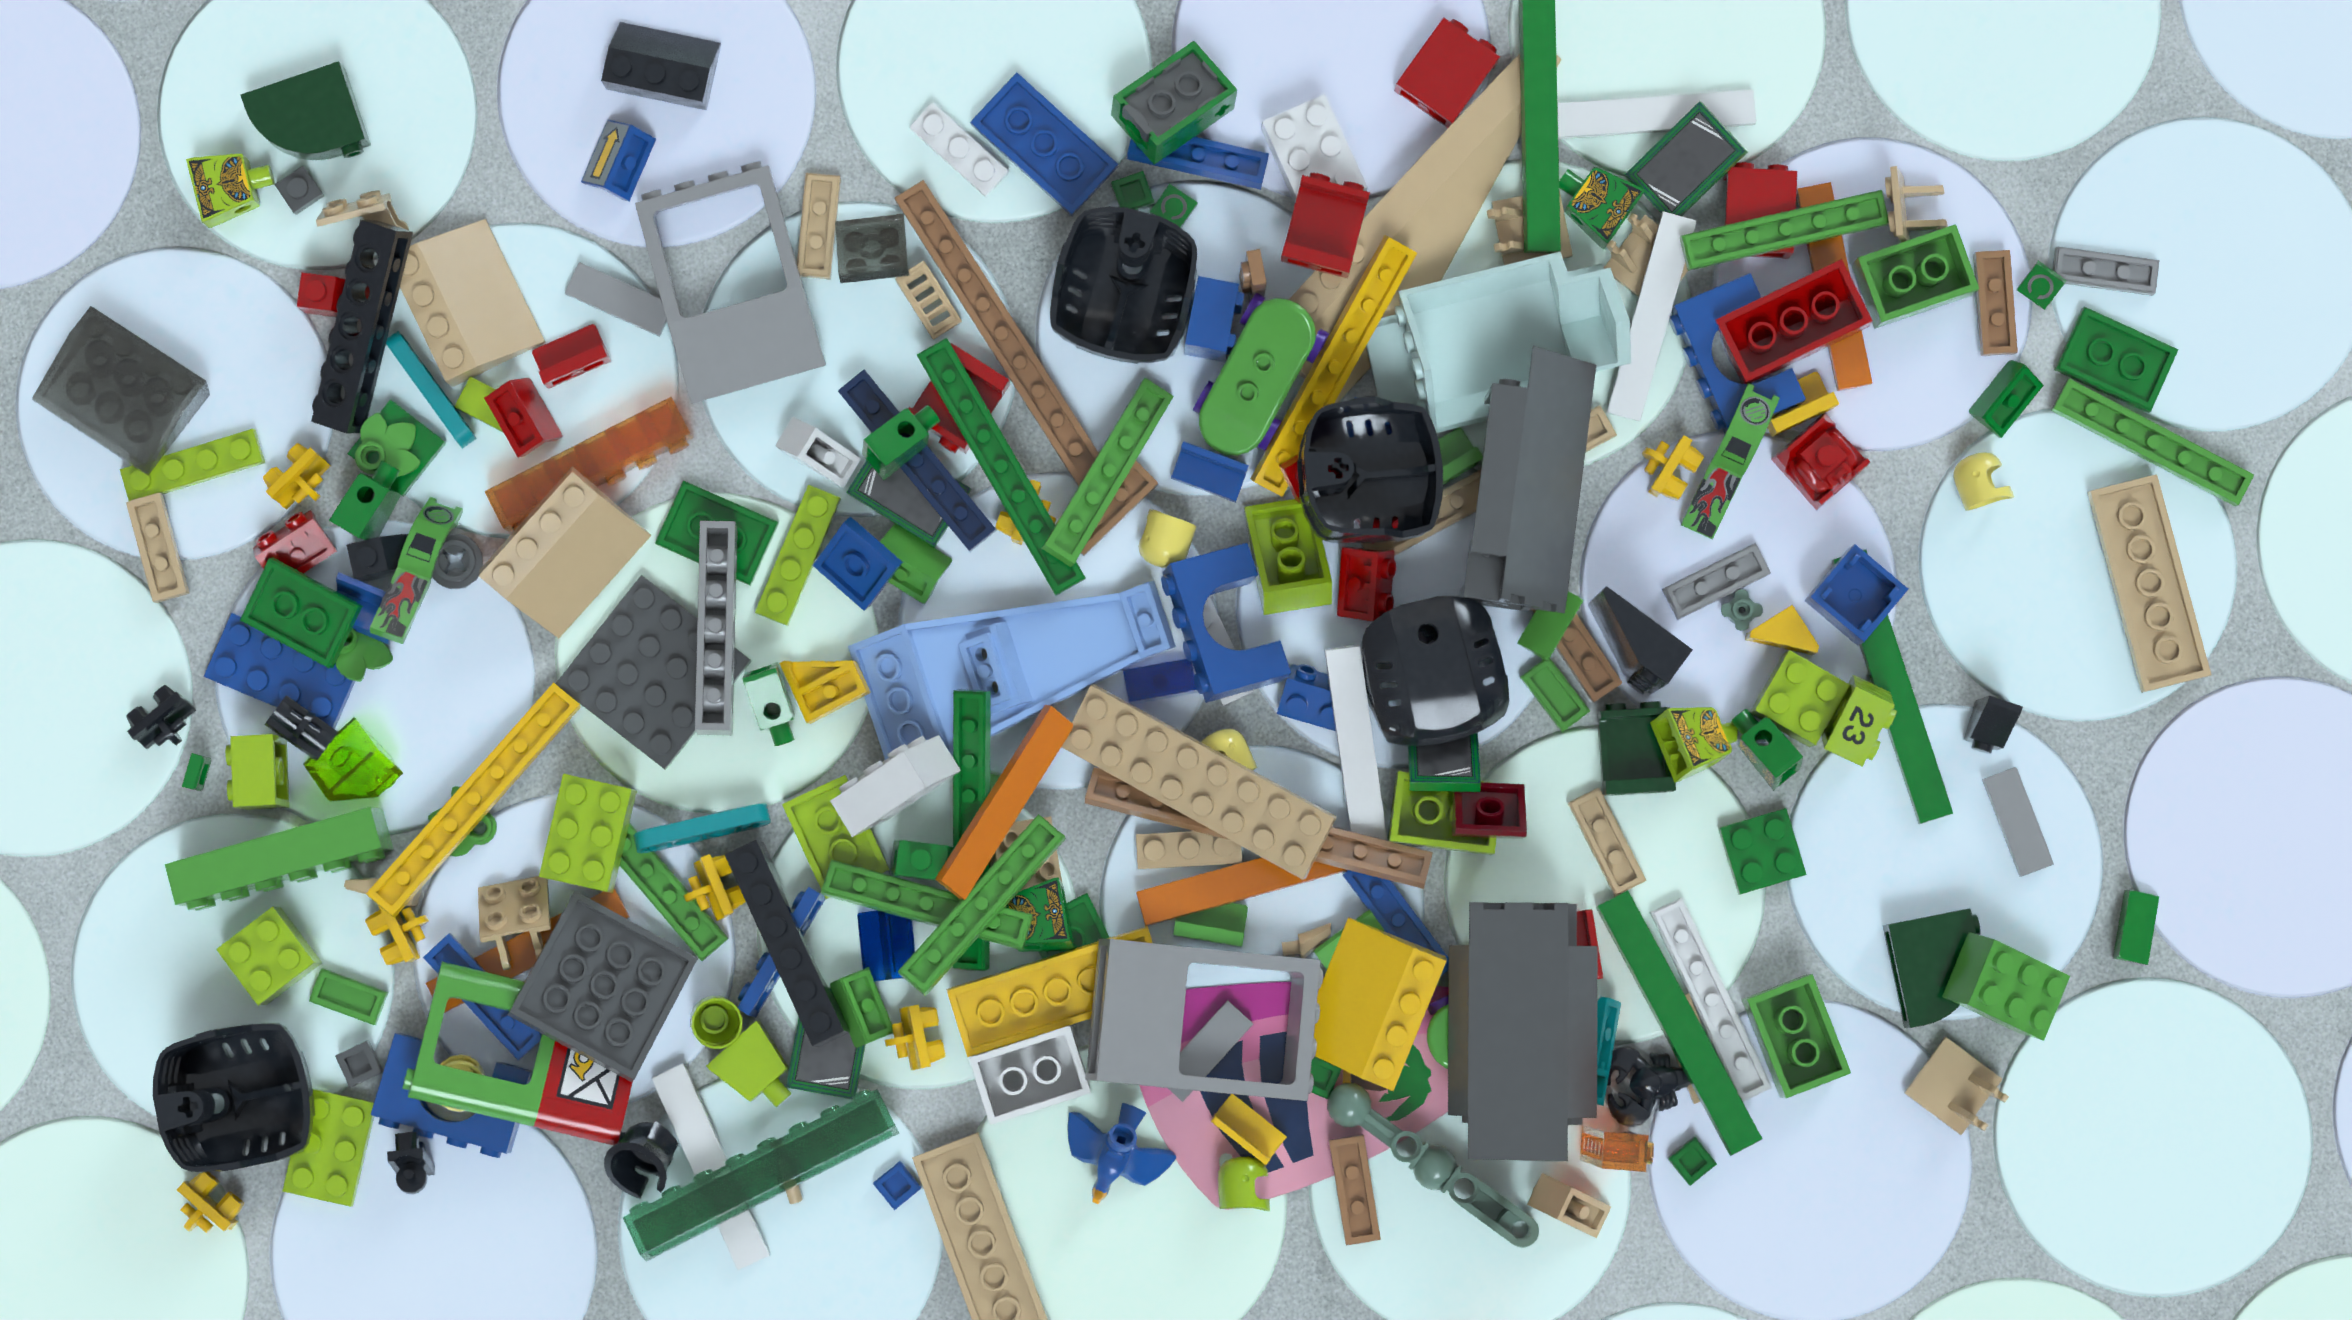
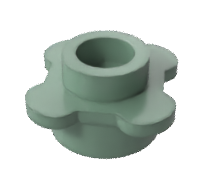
M1744 589L1737 590L1734 598L1721 607V614L1724 617H1728L1739 631L1747 630L1749 623L1755 617H1760L1763 613L1762 605L1754 603L1749 598V593ZM1740 607L1745 609L1744 613L1739 612Z

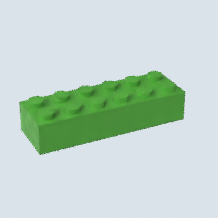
M367 807L165 864L175 905L187 906V910L195 909V911H201L215 907V900L222 899V901L229 900L230 902L250 897L249 890L256 889V891L263 890V892L283 888V881L290 879V882L297 881V883L318 878L317 871L324 870V872L331 871V873L348 870L352 868L351 862L356 860L359 863L365 862V864L380 861L386 858L385 852L394 849L384 811L374 807Z

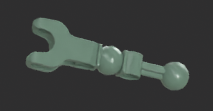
M1343 1083L1331 1091L1327 1099V1110L1334 1122L1343 1127L1359 1125L1391 1148V1152L1397 1160L1410 1163L1408 1168L1413 1169L1414 1176L1421 1186L1430 1190H1440L1442 1193H1445L1447 1190L1454 1202L1517 1247H1528L1537 1240L1539 1227L1532 1217L1469 1173H1461L1462 1167L1457 1165L1455 1156L1449 1149L1440 1145H1430L1428 1142L1423 1145L1416 1133L1402 1131L1373 1110L1369 1093L1362 1086L1356 1083ZM1409 1136L1415 1140L1417 1149L1412 1156L1403 1157L1397 1152L1396 1144L1401 1137ZM1461 1178L1469 1179L1474 1186L1473 1194L1466 1199L1458 1198L1454 1193V1184ZM1517 1221H1524L1527 1224L1528 1232L1523 1238H1515L1512 1233L1513 1224Z

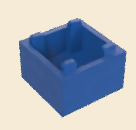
M1198 276L1184 355L1225 362L1226 355L1231 353L1236 341V335L1231 334L1234 314H1241L1244 293L1238 292V283Z
M1854 544L1845 551L1804 601L1858 646L1867 640L1909 589Z

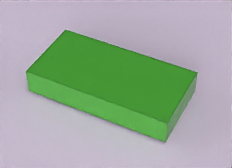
M1550 658L1547 661L1543 659L1520 677L1561 732H1564L1590 712L1589 708Z
M321 968L309 1002L363 1022L377 1025L389 992Z

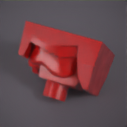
M1826 413L1820 415L1771 458L1816 511L1870 464L1868 458H1864L1836 428V424Z

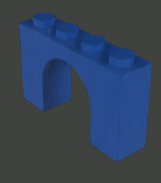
M1751 273L1674 305L1671 311L1672 316L1669 318L1674 334L1676 336L1681 334L1686 345L1685 348H1682L1687 364L1689 367L1695 366L1700 379L1696 380L1699 392L1703 399L1709 398L1714 409L1710 411L1713 424L1718 431L1722 429L1724 435L1732 421L1747 384L1729 380L1716 367L1712 356V342L1718 331L1715 320L1761 298ZM1793 368L1752 384L1754 385L1753 392L1768 399H1771L1773 394L1780 397L1772 416L1801 405L1806 400Z
M1248 543L1173 562L1166 567L1161 577L1162 588L1165 595L1171 598L1174 607L1172 609L1173 621L1178 629L1181 628L1185 640L1183 642L1184 654L1186 659L1193 663L1196 672L1194 675L1195 687L1199 694H1203L1206 703L1282 682L1291 674L1280 640L1247 650H1232L1218 644L1210 636L1204 624L1203 610L1209 596L1248 585L1258 576Z
M395 1033L371 1111L372 1116L380 1118L378 1124L394 1129H399L400 1124L414 1127L412 1132H417L419 1136L433 1139L434 1133L447 1137V1144L460 1148H466L468 1143L481 1147L479 1153L491 1157L500 1158L501 1153H511L520 1123L477 1113L462 1121H451L437 1115L426 1101L408 1097L409 1090L402 1089L407 1068H415L422 1039L403 1033ZM496 1062L492 1077L526 1085L530 1082L533 1071L504 1062Z

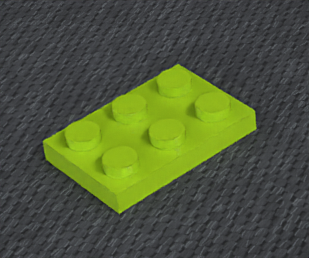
M846 775L782 804L821 890L831 859L880 873L890 870L871 828L852 837L830 802L841 794L839 787L849 781Z
M313 1089L315 1116H313L310 1141L303 1152L290 1157L282 1192L352 1207L375 1117L371 1115L374 1102Z

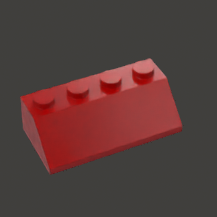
M1840 259L1716 319L1715 322L1728 356L1742 384H1752L1870 327L1873 320L1843 260Z

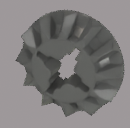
M448 534L439 553L432 578L439 585L448 589L466 588L478 579L479 570L483 566L482 551L474 540L465 535ZM466 550L461 562L467 570L464 571L455 567L450 571L448 567L451 563L444 553L447 552L450 555L458 556Z

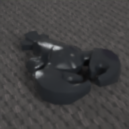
M1629 1046L1613 1049L1607 1086H1611V1076L1614 1070L1619 1071V1076L1615 1079L1616 1084H1619L1634 1067L1636 1072L1630 1080L1629 1087L1634 1094L1642 1098L1639 1103L1629 1095L1618 1092V1098L1622 1099L1625 1103L1621 1107L1616 1103L1612 1093L1607 1095V1105L1611 1116L1619 1124L1629 1128L1643 1125L1649 1119L1656 1100H1660L1659 1111L1662 1112L1665 1109L1668 1110L1678 1105L1675 1092L1688 1087L1691 1083L1682 1067H1670L1669 1054L1650 1053L1649 1058L1653 1062V1065H1650L1637 1050Z

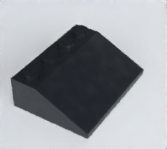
M1608 586L1602 589L1588 603V607L1622 673L1629 678L1626 683L1642 695L1645 692L1652 694L1666 686L1693 651L1692 648Z

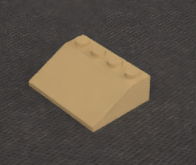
M486 219L410 246L400 289L445 382L452 388L467 381L470 376L475 377L546 343Z
M572 466L480 568L478 576L508 602L559 639L652 535Z

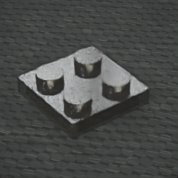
M904 214L835 221L840 284L909 276Z

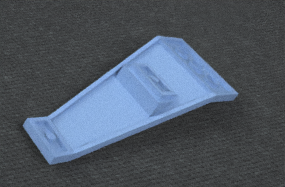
M1151 581L1116 594L907 623L849 645L848 649L852 660L858 663L871 693L864 697L886 760L889 758L888 753L903 744L908 745L921 736L929 740L937 735L941 737L953 756V690L991 691L992 737L1041 712L1044 705L1053 706L1087 689L1090 685L1096 684L1145 658L1172 649L1176 645L1155 582ZM983 648L987 651L986 660L982 657ZM994 681L998 685L997 693L994 692L992 687Z

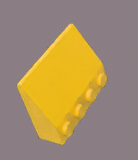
M1348 917L1324 975L1322 985L1318 990L1317 1003L1320 1006V1016L1314 1029V1038L1317 1042L1315 1056L1359 1078L1394 1091L1446 964V956Z

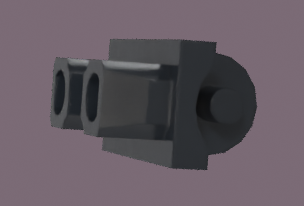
M163 685L154 692L153 699L158 704L154 710L148 713L144 707L140 706L135 707L126 715L131 727L127 730L128 734L145 749H149L155 743L161 746L168 739L177 746L182 742L177 732L187 725L184 720L196 711L192 703L177 691L174 692L167 685Z
M287 695L264 724L315 761L319 759L338 733L337 730L315 716L316 714L311 710L308 711Z
M417 1132L395 1134L396 1151H387V1162L396 1173V1183L400 1190L406 1194L413 1195L425 1188L428 1180L427 1175H435V1165L426 1153L424 1142L419 1141Z

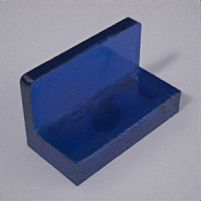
M1187 659L1123 670L1128 703L1132 705L1197 693L1192 661L1189 662Z
M878 910L858 913L862 968L869 967L874 981L903 979L899 975L898 970L915 953L912 920Z

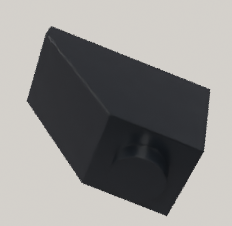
M408 534L380 536L347 544L354 579L366 582L394 575Z
M1990 695L1976 700L1963 740L1971 742L1972 749L1987 754H1992V750L2003 749L2021 714L2023 706Z

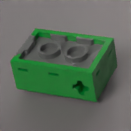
M1192 41L1115 94L1112 101L1111 116L1155 165L1234 110L1238 90L1195 41Z

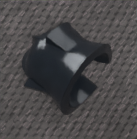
M657 1121L654 1123L641 1122L635 1124L626 1132L621 1131L618 1143L606 1152L604 1157L606 1174L619 1189L641 1199L649 1178L635 1171L637 1168L648 1174L658 1176L657 1190L662 1193L667 1180V1168L673 1160L678 1141L668 1129Z

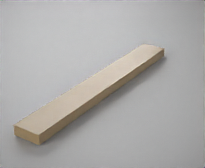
M1601 405L1591 409L1586 452L1617 436ZM1481 469L1443 489L1440 512L1435 526L1429 532L1420 537L1399 542L1361 543L1362 547L1378 551L1394 550L1396 556L1476 512Z

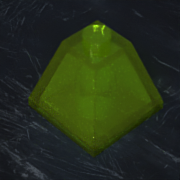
M355 717L338 731L317 761L310 757L303 763V766L330 802L378 797L386 789L392 787L403 774V771L392 756Z

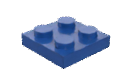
M850 516L843 522L812 566L865 611L872 605L903 562Z

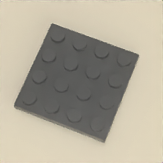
M641 575L555 684L666 770L696 733L695 704L698 618ZM735 648L734 683L752 661L737 648Z
M574 891L507 1015L626 1080L633 1082L698 958Z

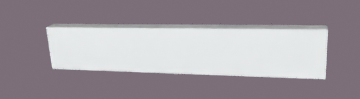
M1754 89L1558 103V140L1669 132L1699 101L1703 102L1725 127L1753 126L1757 123Z
M1662 212L1630 326L1631 363L1619 366L1606 413L1641 422L1685 264L1680 236L1693 233L1696 220Z
M1360 645L1325 649L1350 832L1388 841Z
M1683 897L1651 911V917L1687 993L1691 996L1696 1012L1713 1048L1742 1101L1744 1102L1772 1089L1773 1087Z
M682 1063L652 1077V1082L737 1271L770 1256L769 1250L685 1064Z

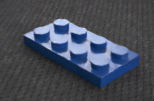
M1017 72L970 122L973 128L1071 216L1082 207L1119 167L1114 159Z
M231 613L203 677L274 707H278L287 695L308 711L311 710L316 714L315 716L335 729L356 681L349 680L341 675L337 670L336 663L333 668H327L240 621L241 616Z

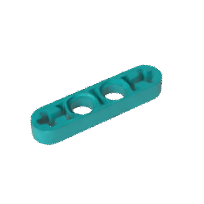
M398 330L389 336L386 345L463 449L476 440L477 437L400 331Z
M755 804L645 829L635 833L633 836L637 853H650L760 828L770 824L771 819L767 804Z

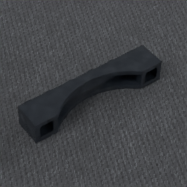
M754 840L725 854L811 1045L820 1047L849 1033L850 1030L837 1001L821 975L800 932L764 842Z

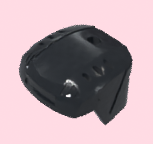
M1108 206L1084 211L1073 223L1058 258L1050 307V326L1052 330L1065 341L1075 345L1076 348L1111 360L1138 364L1154 363L1169 359L1175 354L1184 335L1195 288L1197 246L1194 239L1175 223L1163 217L1138 210ZM1123 264L1134 268L1142 266V269L1137 274H1129L1123 269ZM1077 270L1081 272L1082 274L1087 276V279L1079 277L1078 275L1073 273V271ZM1068 288H1073L1074 290L1081 293L1082 296L1078 297L1074 293L1070 292ZM1180 297L1182 299L1180 301H1166L1167 298ZM1067 306H1070V307L1074 308L1075 310H1077L1078 312H1077V313H1073V312H1071L1070 310H1068L1066 307H1067ZM1163 315H1176L1177 318H1175V319H1162L1161 316H1163ZM1158 332H1168V333H1169L1168 335H1163V336H1158V335H1157Z
M1368 396L1329 404L1315 413L1305 429L1299 446L1297 470L1299 498L1303 513L1317 537L1337 544L1399 542L1420 537L1433 529L1440 512L1443 496V464L1438 436L1434 424L1424 407L1409 403L1392 402L1377 396ZM1367 420L1371 422L1372 436L1367 434L1365 425ZM1347 422H1350L1352 424V429L1354 433L1353 437H1349L1346 427ZM1386 422L1390 423L1392 431L1390 435L1386 433L1384 425ZM1328 470H1336L1340 473L1341 478H1336L1335 473ZM1393 517L1398 518L1397 528L1392 527ZM1375 518L1379 519V528H1373ZM1356 519L1360 521V528H1354Z
M1436 596L1397 606L1382 614L1366 628L1360 649L1367 699L1379 730L1387 742L1403 746H1428L1452 742L1479 733L1505 716L1509 705L1508 675L1505 673L1491 617L1485 607L1479 602L1458 596ZM1419 631H1423V634L1427 637L1431 636L1432 640L1428 644L1421 642L1418 638ZM1483 639L1484 645L1475 648L1474 643ZM1489 658L1490 664L1483 667L1478 665L1480 661ZM1391 663L1393 667L1391 669H1377L1376 665ZM1493 677V683L1489 685L1483 684V680ZM1385 682L1397 683L1395 688H1381L1380 685ZM1389 701H1401L1400 706L1390 707L1388 704Z
M265 1023L209 1030L173 1043L159 1054L153 1075L152 1095L158 1128L166 1149L182 1169L191 1172H221L286 1159L303 1152L309 1144L313 1116H315L312 1083L304 1053L300 1050L295 1038L287 1027L280 1023ZM244 1039L247 1041L248 1045L252 1050L251 1054L248 1052L246 1046L243 1043ZM262 1039H265L268 1044V1050L265 1048ZM225 1043L229 1045L231 1051L233 1052V1058L230 1057L225 1047ZM215 1093L220 1094L224 1099V1108L220 1113L214 1112L215 1100L213 1095ZM283 1132H285L284 1144L281 1143ZM265 1136H268L267 1150H266V1152H265V1151H264ZM249 1139V1140H250L249 1153H248V1155H246V1154H245L246 1142H247V1140Z

